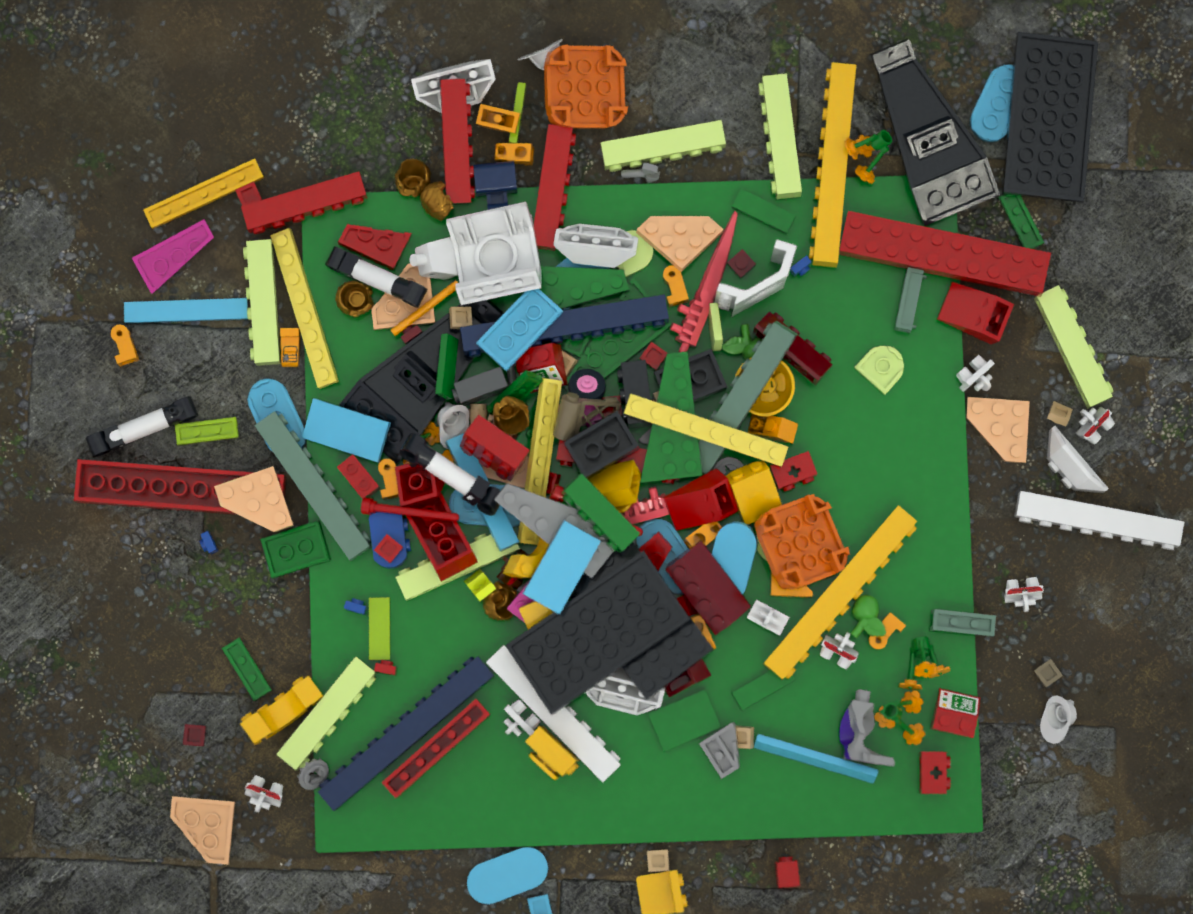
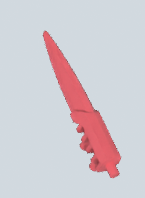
M736 211L732 214L719 239L694 299L689 303L690 307L683 304L678 306L677 311L685 314L686 317L682 320V326L672 323L670 330L678 333L675 341L682 343L679 352H687L689 346L696 347L709 314V305L714 302L718 285L721 283L737 221Z
M651 487L648 489L650 499L645 498L643 501H638L637 498V503L631 504L630 508L621 514L631 524L669 515L663 498L665 493L659 496L657 488Z

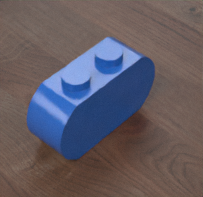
M372 513L369 516L374 560L383 568H398L407 560V551H411L410 539H406L405 531H409L407 518L403 519V515ZM386 534L403 547L391 564L374 551Z

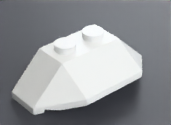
M485 59L434 70L411 79L416 100L441 113L440 80L465 79L466 83L470 84V96H466L467 104L474 105L481 103L495 81V75L491 59Z
M575 224L563 229H556L553 246L572 263L615 268L636 255L638 238L620 228Z
M1056 426L1052 427L1049 430L1048 466L1054 473L1058 472L1063 477L1061 479L1063 484L1068 489L1072 488L1074 491L1095 493L1107 491L1109 488Z
M620 668L588 690L586 694L598 706L639 715L661 707L665 688L649 700H646L625 670Z

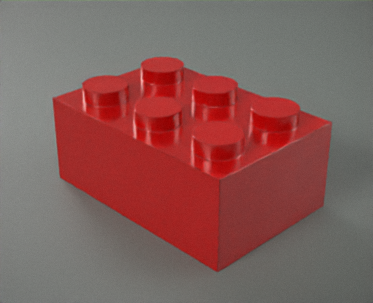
M479 414L464 433L460 443V447L465 454L473 455L479 459L481 465L486 468L490 467L496 471L498 477L509 481L513 479L524 464L530 451Z

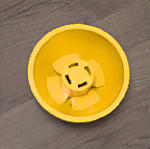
M781 360L749 411L750 413L758 416H772L784 410L791 402L795 392V379L791 369L784 361ZM742 365L739 367L735 377H740L744 371L741 369Z

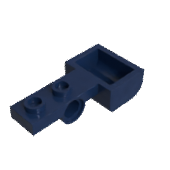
M515 161L474 164L476 196H487L488 210L508 206L507 194L517 193Z

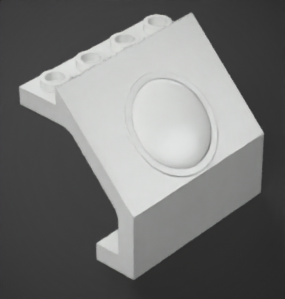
M527 202L446 219L455 252L459 276L456 291L461 305L541 288L542 271L532 215H530Z
M776 240L770 261L781 264L780 271L748 290H741L719 283L714 303H717L718 307L722 310L729 311L730 308L733 309V317L783 289L796 245Z

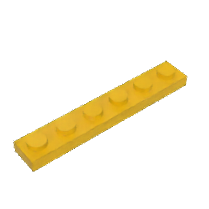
M252 159L145 208L143 211L151 228L154 229L229 195L244 185L253 181L255 183L264 177L256 159Z

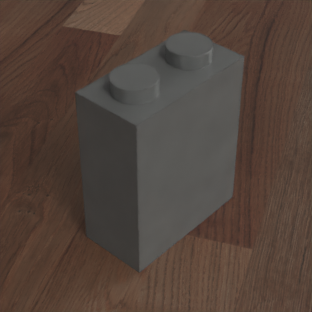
M500 366L454 383L455 389H452L456 404L461 403L463 406H468L499 395L508 386Z

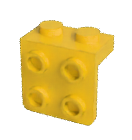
M677 870L642 875L636 878L642 914L684 912V907H687L686 895H681L680 886H684L682 873L678 874Z

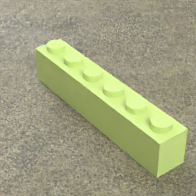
M787 73L762 76V83H758L759 95H763L764 102L761 103L762 115H766L767 121L763 122L764 134H768L769 142H766L767 154H771V161L768 162L769 173L774 176V181H771L772 194L776 193V200L801 197L802 188Z
M722 120L601 142L605 170L610 169V172L622 170V167L629 165L630 168L640 167L642 163L646 162L658 164L662 162V159L670 158L671 161L682 159L683 155L690 154V157L702 155V152L705 151L717 153L726 147Z
M271 239L246 241L247 247H243L244 259L248 260V267H245V279H249L246 297L247 300H250L251 308H247L248 320H252V328H249V339L253 340V348H250L251 361H254L256 366L281 364L273 242Z
M1058 285L1043 292L1041 297L1036 296L1034 300L1087 409L1113 397L1111 394L1113 393L1112 386L1109 381H1105L1102 375L1104 370L1101 364L1096 363L1093 357L1095 356V351L1091 344H1087L1085 340L1086 333L1083 327L1078 326L1075 320L1077 319V314L1073 307H1069L1067 303L1068 296L1065 290L1060 289Z
M486 533L475 537V542L469 544L478 563L444 581H440L429 559L419 562L418 567L411 570L408 567L399 571V576L396 579L405 600L408 601L498 561L503 556L507 557L518 552L520 548L516 544L503 551H499L492 535L486 536Z
M355 657L276 755L295 770L304 768L306 766L305 762H310L308 757L311 753H317L324 743L321 741L326 735L330 737L336 730L335 724L339 719L343 721L349 714L350 710L348 708L352 703L356 705L362 698L363 694L361 692L365 687L370 688L377 679L374 677L376 672L359 658Z

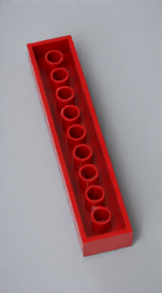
M852 211L847 213L839 255L904 269L908 267L920 269L928 274L1041 297L1043 294L1051 253Z
M77 459L74 501L88 504L238 515L220 506L214 486L254 472ZM277 474L285 498L286 476Z

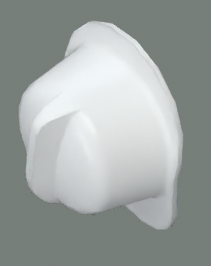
M563 39L542 50L518 58V60L529 57L539 69L544 70L547 53L559 47V43Z
M447 402L438 412L439 438L444 448L448 449L445 444L447 440L465 433L469 428V410L466 406Z
M1058 695L1048 699L1040 723L1041 733L1047 742L1055 744L1065 738L1069 726L1077 718L1074 701L1065 700Z

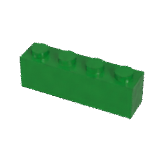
M582 473L561 492L565 503L570 507L573 505L578 510V516L586 522L588 520L593 525L592 530L599 537L603 536L608 541L606 544L612 551H624L640 535Z

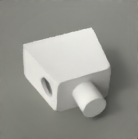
M451 237L416 247L415 254L410 256V264L418 266L421 277L447 280L458 275Z

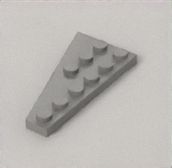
M507 483L494 498L498 504L549 545L564 520L599 539L601 542L584 570V573L590 578H593L613 553L606 544L608 541L603 536L599 537L592 530L593 525L588 520L586 522L578 516V510Z

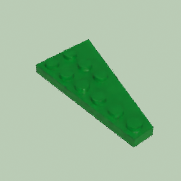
M541 266L542 279L541 288L539 289L561 309L630 291L624 270ZM524 292L503 296L506 310Z
M633 277L628 285L630 291L623 292L618 302L650 296ZM671 322L665 323V326L660 328L646 326L641 331L628 329L624 330V333L614 335L612 332L604 333L602 337L593 338L568 376L567 383L569 384L571 376L581 369L595 370L604 379L621 366V362H627L671 326ZM568 385L563 386L565 390L569 393Z
M688 351L667 354L657 403L695 415ZM652 423L640 483L702 476L698 439Z

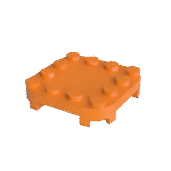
M567 44L547 53L544 63L545 109L551 124L567 128L573 127L574 129H605L616 126L622 121L628 110V106H625L624 67L627 65L625 58L614 49V46H568Z
M814 494L772 508L760 515L759 519L754 523L757 538L769 567L782 589H799L833 576L845 569L847 557L850 554L849 547L844 548L829 513V510L832 508L828 501L824 502L819 497H815Z

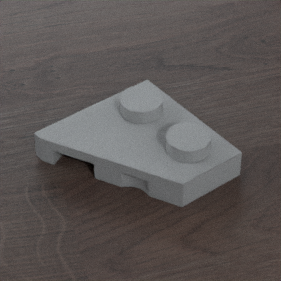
M734 722L699 743L721 779L740 768L736 725Z

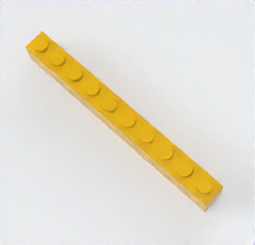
M832 62L831 69L826 70V81H829V88H825L824 100L827 101V108H823L822 120H826L825 128L821 127L820 140H824L823 147H819L818 159L822 160V165L817 167L816 179H820V186L815 188L814 199H818V207L813 209V219H816V227L812 226L811 239H814V247L810 246L809 259H813L812 265L837 268L848 160V151L844 141L847 137L850 138L856 73L855 64Z
M898 505L763 665L781 680L785 677L789 679L796 671L794 666L797 662L803 663L810 655L807 652L812 645L816 647L822 641L823 637L820 635L825 629L829 632L837 623L834 620L837 615L843 616L850 608L848 602L852 598L856 600L862 594L863 590L861 587L865 582L870 584L877 576L874 573L877 568L881 567L883 569L890 561L888 555L892 551L896 553L904 543L901 540L905 535L910 537L917 529L914 526L917 520Z

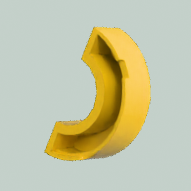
M539 537L538 545L530 555H511L503 574L513 578H531L550 545Z
M309 676L305 679L300 677L292 683L293 687L286 694L282 692L275 697V702L270 706L265 704L253 715L250 712L240 719L242 721L240 725L254 745L261 743L264 737L267 740L305 714L310 705L314 706L321 700L323 695Z

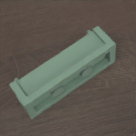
M910 267L906 270L894 327L896 331L910 333L912 329L917 327L913 325L921 282L922 279L926 280L927 277L923 275L924 270Z
M939 609L931 610L933 622L930 631L994 637L995 615Z

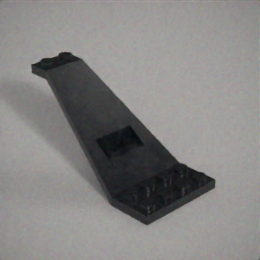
M907 38L871 53L870 55L877 71L908 184L923 225H929L1000 195L987 156L916 59L910 40ZM945 133V138L940 140V135ZM926 141V146L922 148L921 143Z
M489 299L457 306L471 307L472 325L496 322L504 314ZM449 313L359 379L339 404L341 407L391 422L383 452L396 464L403 459L399 451L409 434L421 436L446 401L445 398L435 393L441 335L450 334L459 339L454 383L459 382L475 358H471L469 355L465 356L461 330L450 329ZM407 370L411 371V376L407 374ZM422 383L426 385V390L423 389Z

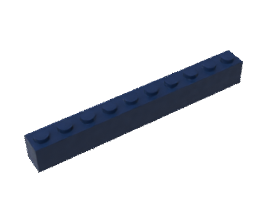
M665 294L565 310L531 347L543 345L542 343L547 342L560 344L566 339L579 341L584 339V336L592 335V338L604 336V333L612 332L614 335L624 333V330L628 329L641 331L646 326H653V328L664 327L665 323H669ZM495 322L460 327L465 356L469 355V357L473 358L481 356V353H485L476 345V342Z
M472 656L463 663L465 667L460 672L457 670L452 672L447 677L449 681L443 686L440 683L432 689L431 692L433 694L428 699L425 697L420 699L415 704L417 708L410 713L408 710L400 716L401 722L396 726L391 724L383 731L385 735L379 740L377 737L367 744L369 749L364 753L359 751L351 758L353 762L346 767L344 764L335 772L337 776L332 780L327 778L319 785L321 788L318 791L319 795L333 811L341 807L494 677L478 656L475 659Z

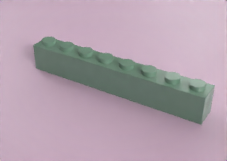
M778 321L773 324L769 323L763 332L766 335L763 341L756 343L752 350L755 352L753 357L746 359L741 367L744 370L741 376L734 378L730 385L733 387L731 392L724 394L719 402L722 406L719 411L715 410L709 420L738 430L798 334ZM700 440L698 443L702 472L706 474L713 470L726 448Z
M274 411L254 426L347 558L353 561L371 548L369 545L371 539L365 531L362 533L357 528L359 522L354 515L351 514L349 516L344 510L347 508V505L341 497L338 499L333 494L336 491L329 480L327 482L323 480L321 475L324 473L318 464L313 466L309 460L312 457L306 447L301 449L297 443L300 441L294 430L289 432L285 426L288 422L282 413L277 415Z

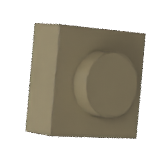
M1051 659L1033 671L1045 688L1063 676Z

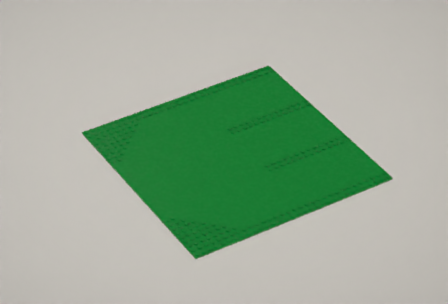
M879 176L874 178L873 184L862 181L860 177H846L840 245L848 211L924 226L906 176ZM800 179L801 197L777 200L776 193L772 194L771 181L774 180L565 186L564 194H568L567 204L562 206L561 214H565L563 226H559V228L563 229L575 224H587L620 228L624 231H637V228L650 216H709L725 229L732 214L736 211L737 221L727 262L743 249L756 263V266L740 279L726 263L721 284L741 290H748L780 271L782 265L770 261L776 240L796 245L790 268L806 255L809 258L810 246L814 247V239H811L812 226L816 227V219H813V209L818 207V199H814L815 188L820 186V179ZM539 187L517 188V193L507 194L508 205L527 202L534 225ZM742 188L795 214L796 217L788 233L785 234L732 208L740 189ZM475 189V199H471V203L453 204L454 208L443 221H439L426 213L420 202V195L417 197L412 195L402 196L399 191L366 192L367 199H364V202L361 204L352 205L350 203L344 205V208L338 211L330 209L324 211L325 214L313 217V215L305 217V220L302 221L303 268L339 380L335 384L319 389L305 349L306 421L313 398L339 406L359 379L405 346L401 339L402 332L394 336L390 331L391 329L374 330L372 310L358 317H353L343 313L338 308L335 300L338 287L345 282L353 281V279L325 266L333 247L336 246L366 262L399 276L406 265L410 264V256L415 254L416 247L450 237L446 219L488 210L487 196H476ZM957 213L924 227L958 233ZM347 224L371 227L372 229L384 231L393 230V232L412 233L394 270L338 244ZM721 235L681 272L689 302L683 305L690 307L689 303L694 299ZM557 248L556 251L538 249L541 266L556 267L567 258ZM653 248V256L648 266L626 277L627 283L629 285L634 277L650 297L665 294L669 321L671 324L676 323L682 326V320L685 319L686 315L677 311L679 305L668 307L667 296H671L668 285L663 280L664 269L672 264ZM842 255L838 257L837 268L815 266L811 262L810 270L803 276L798 274L796 277L790 273L789 269L783 289L733 317V309L730 308L729 311L719 308L723 336L722 344L729 340L730 337H742V324H749L751 338H757L753 333L754 327L770 311L772 314L778 313L784 319L783 323L788 327L793 326L800 332L798 336L804 341L806 339L810 340L816 346L814 349L820 354L823 352L831 358L830 363L833 364L816 386L787 361L782 359L794 375L795 392L789 405L781 412L772 416L783 417L798 423L793 444L774 440L770 441L788 446L784 460L809 451L817 471V476L810 483L803 485L802 482L794 484L795 488L783 492V489L777 490L782 505L812 494L824 502H829L832 507L829 513L844 548L849 547L850 554L847 557L845 567L898 505L917 520V523L914 525L917 529L910 537L905 535L901 540L904 543L896 553L892 551L888 555L890 561L883 569L881 567L877 568L874 572L877 576L870 584L865 582L861 587L863 590L861 595H871L877 599L879 620L883 621L891 612L906 627L901 632L895 630L887 639L886 646L879 650L871 648L868 642L870 635L865 630L857 639L850 635L849 640L855 643L852 649L858 651L859 654L855 663L852 662L847 669L837 664L841 656L835 652L830 660L821 657V644L826 635L835 638L838 633L844 637L847 632L851 633L859 621L854 618L852 611L856 600L852 598L848 602L850 608L843 616L838 614L834 619L837 623L829 632L825 629L820 635L823 637L822 641L816 647L812 645L807 652L810 655L803 663L798 661L794 666L796 671L793 675L796 680L741 711L732 692L770 671L763 663L842 572L840 571L833 576L807 585L813 592L812 598L770 596L771 569L768 562L756 551L747 588L743 593L751 607L717 635L707 625L716 649L703 658L711 676L672 697H668L665 691L660 707L662 708L705 689L721 728L664 752L648 716V713L657 709L634 715L598 706L586 693L568 704L576 712L575 718L579 722L583 720L591 728L589 733L594 738L598 735L606 743L604 748L609 753L613 750L620 758L618 761L620 766L604 782L581 760L577 762L579 767L572 775H560L558 780H554L528 756L531 752L535 751L525 742L530 735L520 725L517 726L522 732L519 736L513 731L509 735L505 733L509 727L504 721L509 718L514 723L515 720L504 709L508 705L511 706L520 700L527 708L519 716L525 721L534 714L540 720L537 728L544 726L572 752L486 663L503 645L505 646L527 631L528 628L514 614L509 620L501 621L493 620L485 614L483 599L479 601L464 582L477 570L406 601L396 579L399 576L398 572L408 567L411 570L418 567L419 562L429 559L409 521V531H405L406 539H410L411 551H407L408 558L400 567L387 569L381 567L374 560L372 541L369 542L370 549L353 561H350L308 502V523L320 521L331 558L330 561L309 567L312 681L324 696L355 657L359 658L372 670L375 668V663H381V660H369V598L390 597V660L386 661L393 662V666L397 667L396 676L376 672L374 677L377 679L370 688L365 687L361 692L363 694L362 698L356 705L354 703L348 708L350 712L343 721L341 719L335 724L337 728L330 737L326 735L321 741L324 744L317 753L313 752L314 759H321L328 765L329 774L327 778L332 780L337 776L335 772L345 764L347 767L353 762L351 758L359 751L364 753L369 749L367 744L377 737L378 740L385 735L383 731L391 724L396 726L401 722L400 716L408 710L410 713L417 708L415 704L423 697L428 699L433 694L431 690L440 683L442 686L449 681L447 677L455 670L460 672L465 667L463 663L473 656L475 659L478 656L494 675L491 680L336 811H333L319 795L318 791L321 788L314 789L316 851L318 853L982 832L983 813L979 719L977 720L974 738L930 729L939 688L978 697L975 635L930 631L933 622L931 610L933 609L974 613L965 391L963 392L959 388L962 383L956 377L964 368L962 331L937 320L951 283L960 284V280L923 273L927 277L926 280L922 279L913 322V325L917 327L912 329L910 333L894 330L907 269ZM457 275L447 280L430 278L432 297L455 280L459 283V276ZM370 286L373 291L371 298L375 305L385 292ZM454 291L434 307L435 323L449 313L450 307L460 305L457 291ZM622 293L605 297L601 300L606 301V304L618 302ZM503 296L489 299L504 313L507 311ZM582 304L573 306L569 310L581 308ZM708 317L696 347L689 346L688 358L712 349ZM433 324L418 325V327L424 332ZM670 327L652 341L668 354L678 353L682 344L675 341L678 333L671 331ZM592 335L586 348L590 345L591 341L593 340ZM566 340L560 343L561 349H563ZM648 345L644 347L641 351H639L636 355H634L632 358H630L627 362L639 361V358L646 350ZM877 346H891L901 354L904 362V371L901 378L886 395L881 393L854 368L872 348ZM722 349L720 351H713L727 389L695 402L696 416L709 420L715 410L719 411L722 406L719 403L725 393L729 394L733 387L730 385L739 367L746 361L742 353L731 354ZM481 353V356L473 359L459 381L500 366L489 355ZM570 354L571 356H573L574 358H576L578 361L580 360L579 357H576V356ZM666 358L657 370L664 368ZM646 364L650 400L654 399L653 393L658 392L659 387L654 377L655 370ZM515 365V366H514V369H515V376H516V379H517V378L519 377V374H518V372H517V367H516V365ZM501 367L507 386H509L507 372ZM407 370L409 376H411V371ZM615 370L604 379L606 388L603 397L620 395V389H623V384L618 383L617 370ZM422 383L423 389L426 390V385ZM561 386L559 404L562 396L568 393L563 386ZM538 392L530 393L522 400L528 405L529 412L538 396ZM499 395L493 396V397H491V398L482 400V401L477 402V403H479V404H487V406H488V405H490ZM453 396V399H446V401L441 406L439 411L445 406V403L447 402L454 405H461V403L456 404L455 398ZM625 403L621 404V409H625ZM437 412V414L435 415V417L433 418V420H432L431 422H434V423L436 424V427H437V426L439 427V425H438V423H437V415H438V412ZM749 412L738 430L748 432L752 413ZM581 426L579 432L587 429V426ZM652 426L629 429L639 448H648V445L640 443L639 439ZM554 437L550 472L561 475L558 485L565 489L581 472L576 464H572V467H565L556 461L560 439ZM307 440V450L312 456L309 460L313 466L318 464L324 473L321 475L325 482L329 480L336 491L333 492L337 499L341 497L347 505V508L344 510L349 516L351 514L354 515L359 522V525H357L361 533L365 531L371 539L370 515L361 513L363 499L337 468L352 454ZM427 442V445L439 454H443L445 450H448L440 442L432 446ZM727 448L718 460L732 457L741 461L744 466L756 461H762ZM382 452L380 462L354 455L381 488L369 498H372L379 504L400 506L399 497L383 500L380 491L386 489L383 476H381L378 470V465L381 460L390 458L384 452ZM403 459L396 466L404 465ZM765 461V463L767 464L768 467H769L770 465H773L772 463H769V462H766V461ZM725 466V468H726V474H724L725 476L728 475V474L731 472V471L729 470V468H727V466ZM791 468L789 476L793 475L796 478L799 470ZM701 476L679 478V482L674 481V485L662 483V480L640 483L638 501L651 498L648 490L651 487L657 488L659 496L664 493L666 496ZM488 479L491 484L506 485L505 483ZM445 483L441 493L449 506L450 496L455 489ZM546 493V498L549 499L550 494ZM736 512L718 522L724 527L731 522L743 521L739 513ZM670 515L655 518L665 520L673 526ZM457 521L469 544L475 542L474 538L481 534L491 535L487 526L466 525ZM646 521L641 522V523H637V524H633V525H635V526H637V527L640 528L641 525H642L643 523H645ZM755 522L748 524L752 528L754 534L757 537L756 529L754 526ZM702 525L677 530V533L684 541L686 537ZM519 526L512 527L518 538ZM715 540L706 546L711 553ZM518 543L519 548L528 555L533 553L537 545ZM502 559L480 568L492 584L496 581L504 584L496 577L506 563ZM521 578L523 580L521 585L529 581L530 578ZM674 594V596L678 598L684 596V594ZM352 598L364 601L363 605L368 607L366 614L362 615L345 610L346 600L351 602ZM756 600L790 617L780 636L747 619ZM928 637L929 643L933 645L939 666L944 665V668L950 667V671L934 678L918 677L914 674L913 680L917 681V684H920L922 689L909 690L900 688V683H905V680H909L910 647H913V639ZM929 653V656H927L926 659L927 662H930L932 664L933 661ZM917 655L915 656V666L922 663V658L917 657ZM856 690L870 691L869 703H874V715L879 712L880 707L885 706L887 703H895L896 700L901 701L908 691H918L920 698L924 701L919 713H907L906 708L901 706L903 711L900 718L901 721L907 726L917 723L923 725L925 736L922 737L919 745H908L903 738V733L906 730L896 722L895 727L889 729L887 727L881 728L879 722L875 720L874 728L865 737L863 744L866 748L878 754L892 757L895 762L894 766L851 761L877 769L878 774L874 783L756 748H738L740 768L721 779L699 744L734 722L736 726L754 727V743L757 735L761 734L843 759L844 747L839 739V728L841 719L850 702L855 700ZM477 699L489 712L490 716L404 793L395 798L381 782ZM920 752H947V756H950V769H947V777H950L951 785L950 790H947V794H920ZM934 767V770L930 771V775H934V779H936V776L940 775V771H937L936 767Z

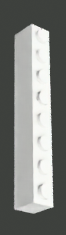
M1024 491L1018 493L1014 517L1019 518V522L1031 523V520L1038 521L1040 526L1051 527L1054 524L1059 525L1061 530L1072 531V528L1080 529L1082 534L1092 535V532L1101 533L1100 537L1113 539V536L1121 537V541L1131 543L1134 539L1141 541V544L1146 546H1153L1154 543L1162 545L1161 548L1167 550H1174V547L1177 548L1181 545L1184 521Z
M504 645L486 662L602 782L620 766L618 763L620 758L612 750L609 753L604 748L606 743L598 735L594 738L589 733L591 728L583 720L579 722L575 718L577 714L569 705L554 715L550 714Z

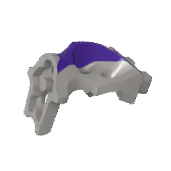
M858 689L856 690L855 700L850 702L840 723L839 739L844 747L843 759L861 763L894 766L895 762L892 757L878 754L866 748L863 744V740L873 730L875 725L874 703H869L870 691Z

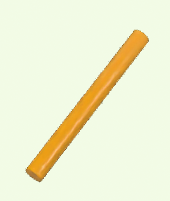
M456 280L393 327L390 330L393 335H398L456 291V284L458 282Z

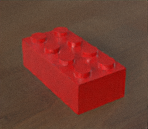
M440 493L439 497L405 506L451 512L442 493ZM406 515L441 582L478 563L457 521Z

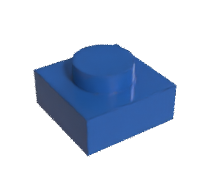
M806 255L790 268V273L794 277L798 274L803 276L810 270L809 266L812 261Z
M206 531L200 534L202 540L199 541L204 552L207 550L210 554L218 552L211 533Z
M352 598L351 602L346 600L344 609L365 615L368 607L363 605L364 601Z

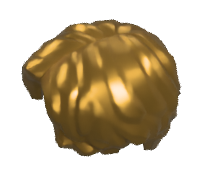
M412 158L403 161L399 170L395 173V184L399 193L402 196H419L425 186H428L431 182V171L421 160Z
M442 181L426 185L420 194V202L426 213L439 221H443L454 208L450 196L443 193L445 184Z
M353 280L345 282L338 287L335 300L338 308L343 313L358 317L369 312L374 306L371 298L373 291L369 285Z
M506 396L501 402L495 403L493 408L494 423L500 430L508 435H515L521 433L529 426L528 405L522 400L513 396Z
M496 581L493 584L496 589L482 601L485 614L493 620H509L513 617V613L507 607L517 596V591L513 587L509 588L506 584Z

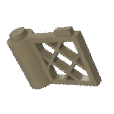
M571 392L563 395L553 436L567 441L579 434L580 427L586 422L592 426L589 420L600 413L603 419L606 418L601 411L608 406L613 407V411L609 415L616 411L619 412L620 401H617V397L606 396L604 400L579 398L578 394ZM594 405L596 409L586 416L584 414L585 406Z

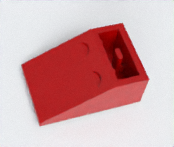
M952 282L937 320L992 345L1000 341L1014 304L996 295Z
M717 468L663 497L676 531L721 521L739 511L728 478Z

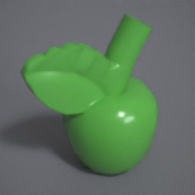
M742 324V337H730L729 340L722 344V350L731 354L742 353L746 360L753 357L755 353L752 351L758 341L762 342L763 339L758 337L752 339L749 324Z
M871 595L859 596L852 610L854 618L859 622L850 634L857 639L865 630L871 636H884L886 629L882 621L878 619L879 605L877 599Z

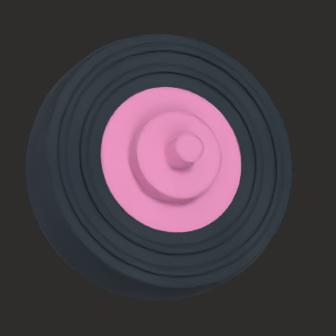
M578 370L569 380L568 391L578 394L579 398L601 400L605 394V380L595 370Z

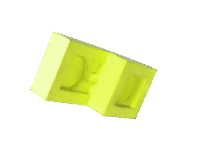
M481 569L464 581L479 601L496 589Z

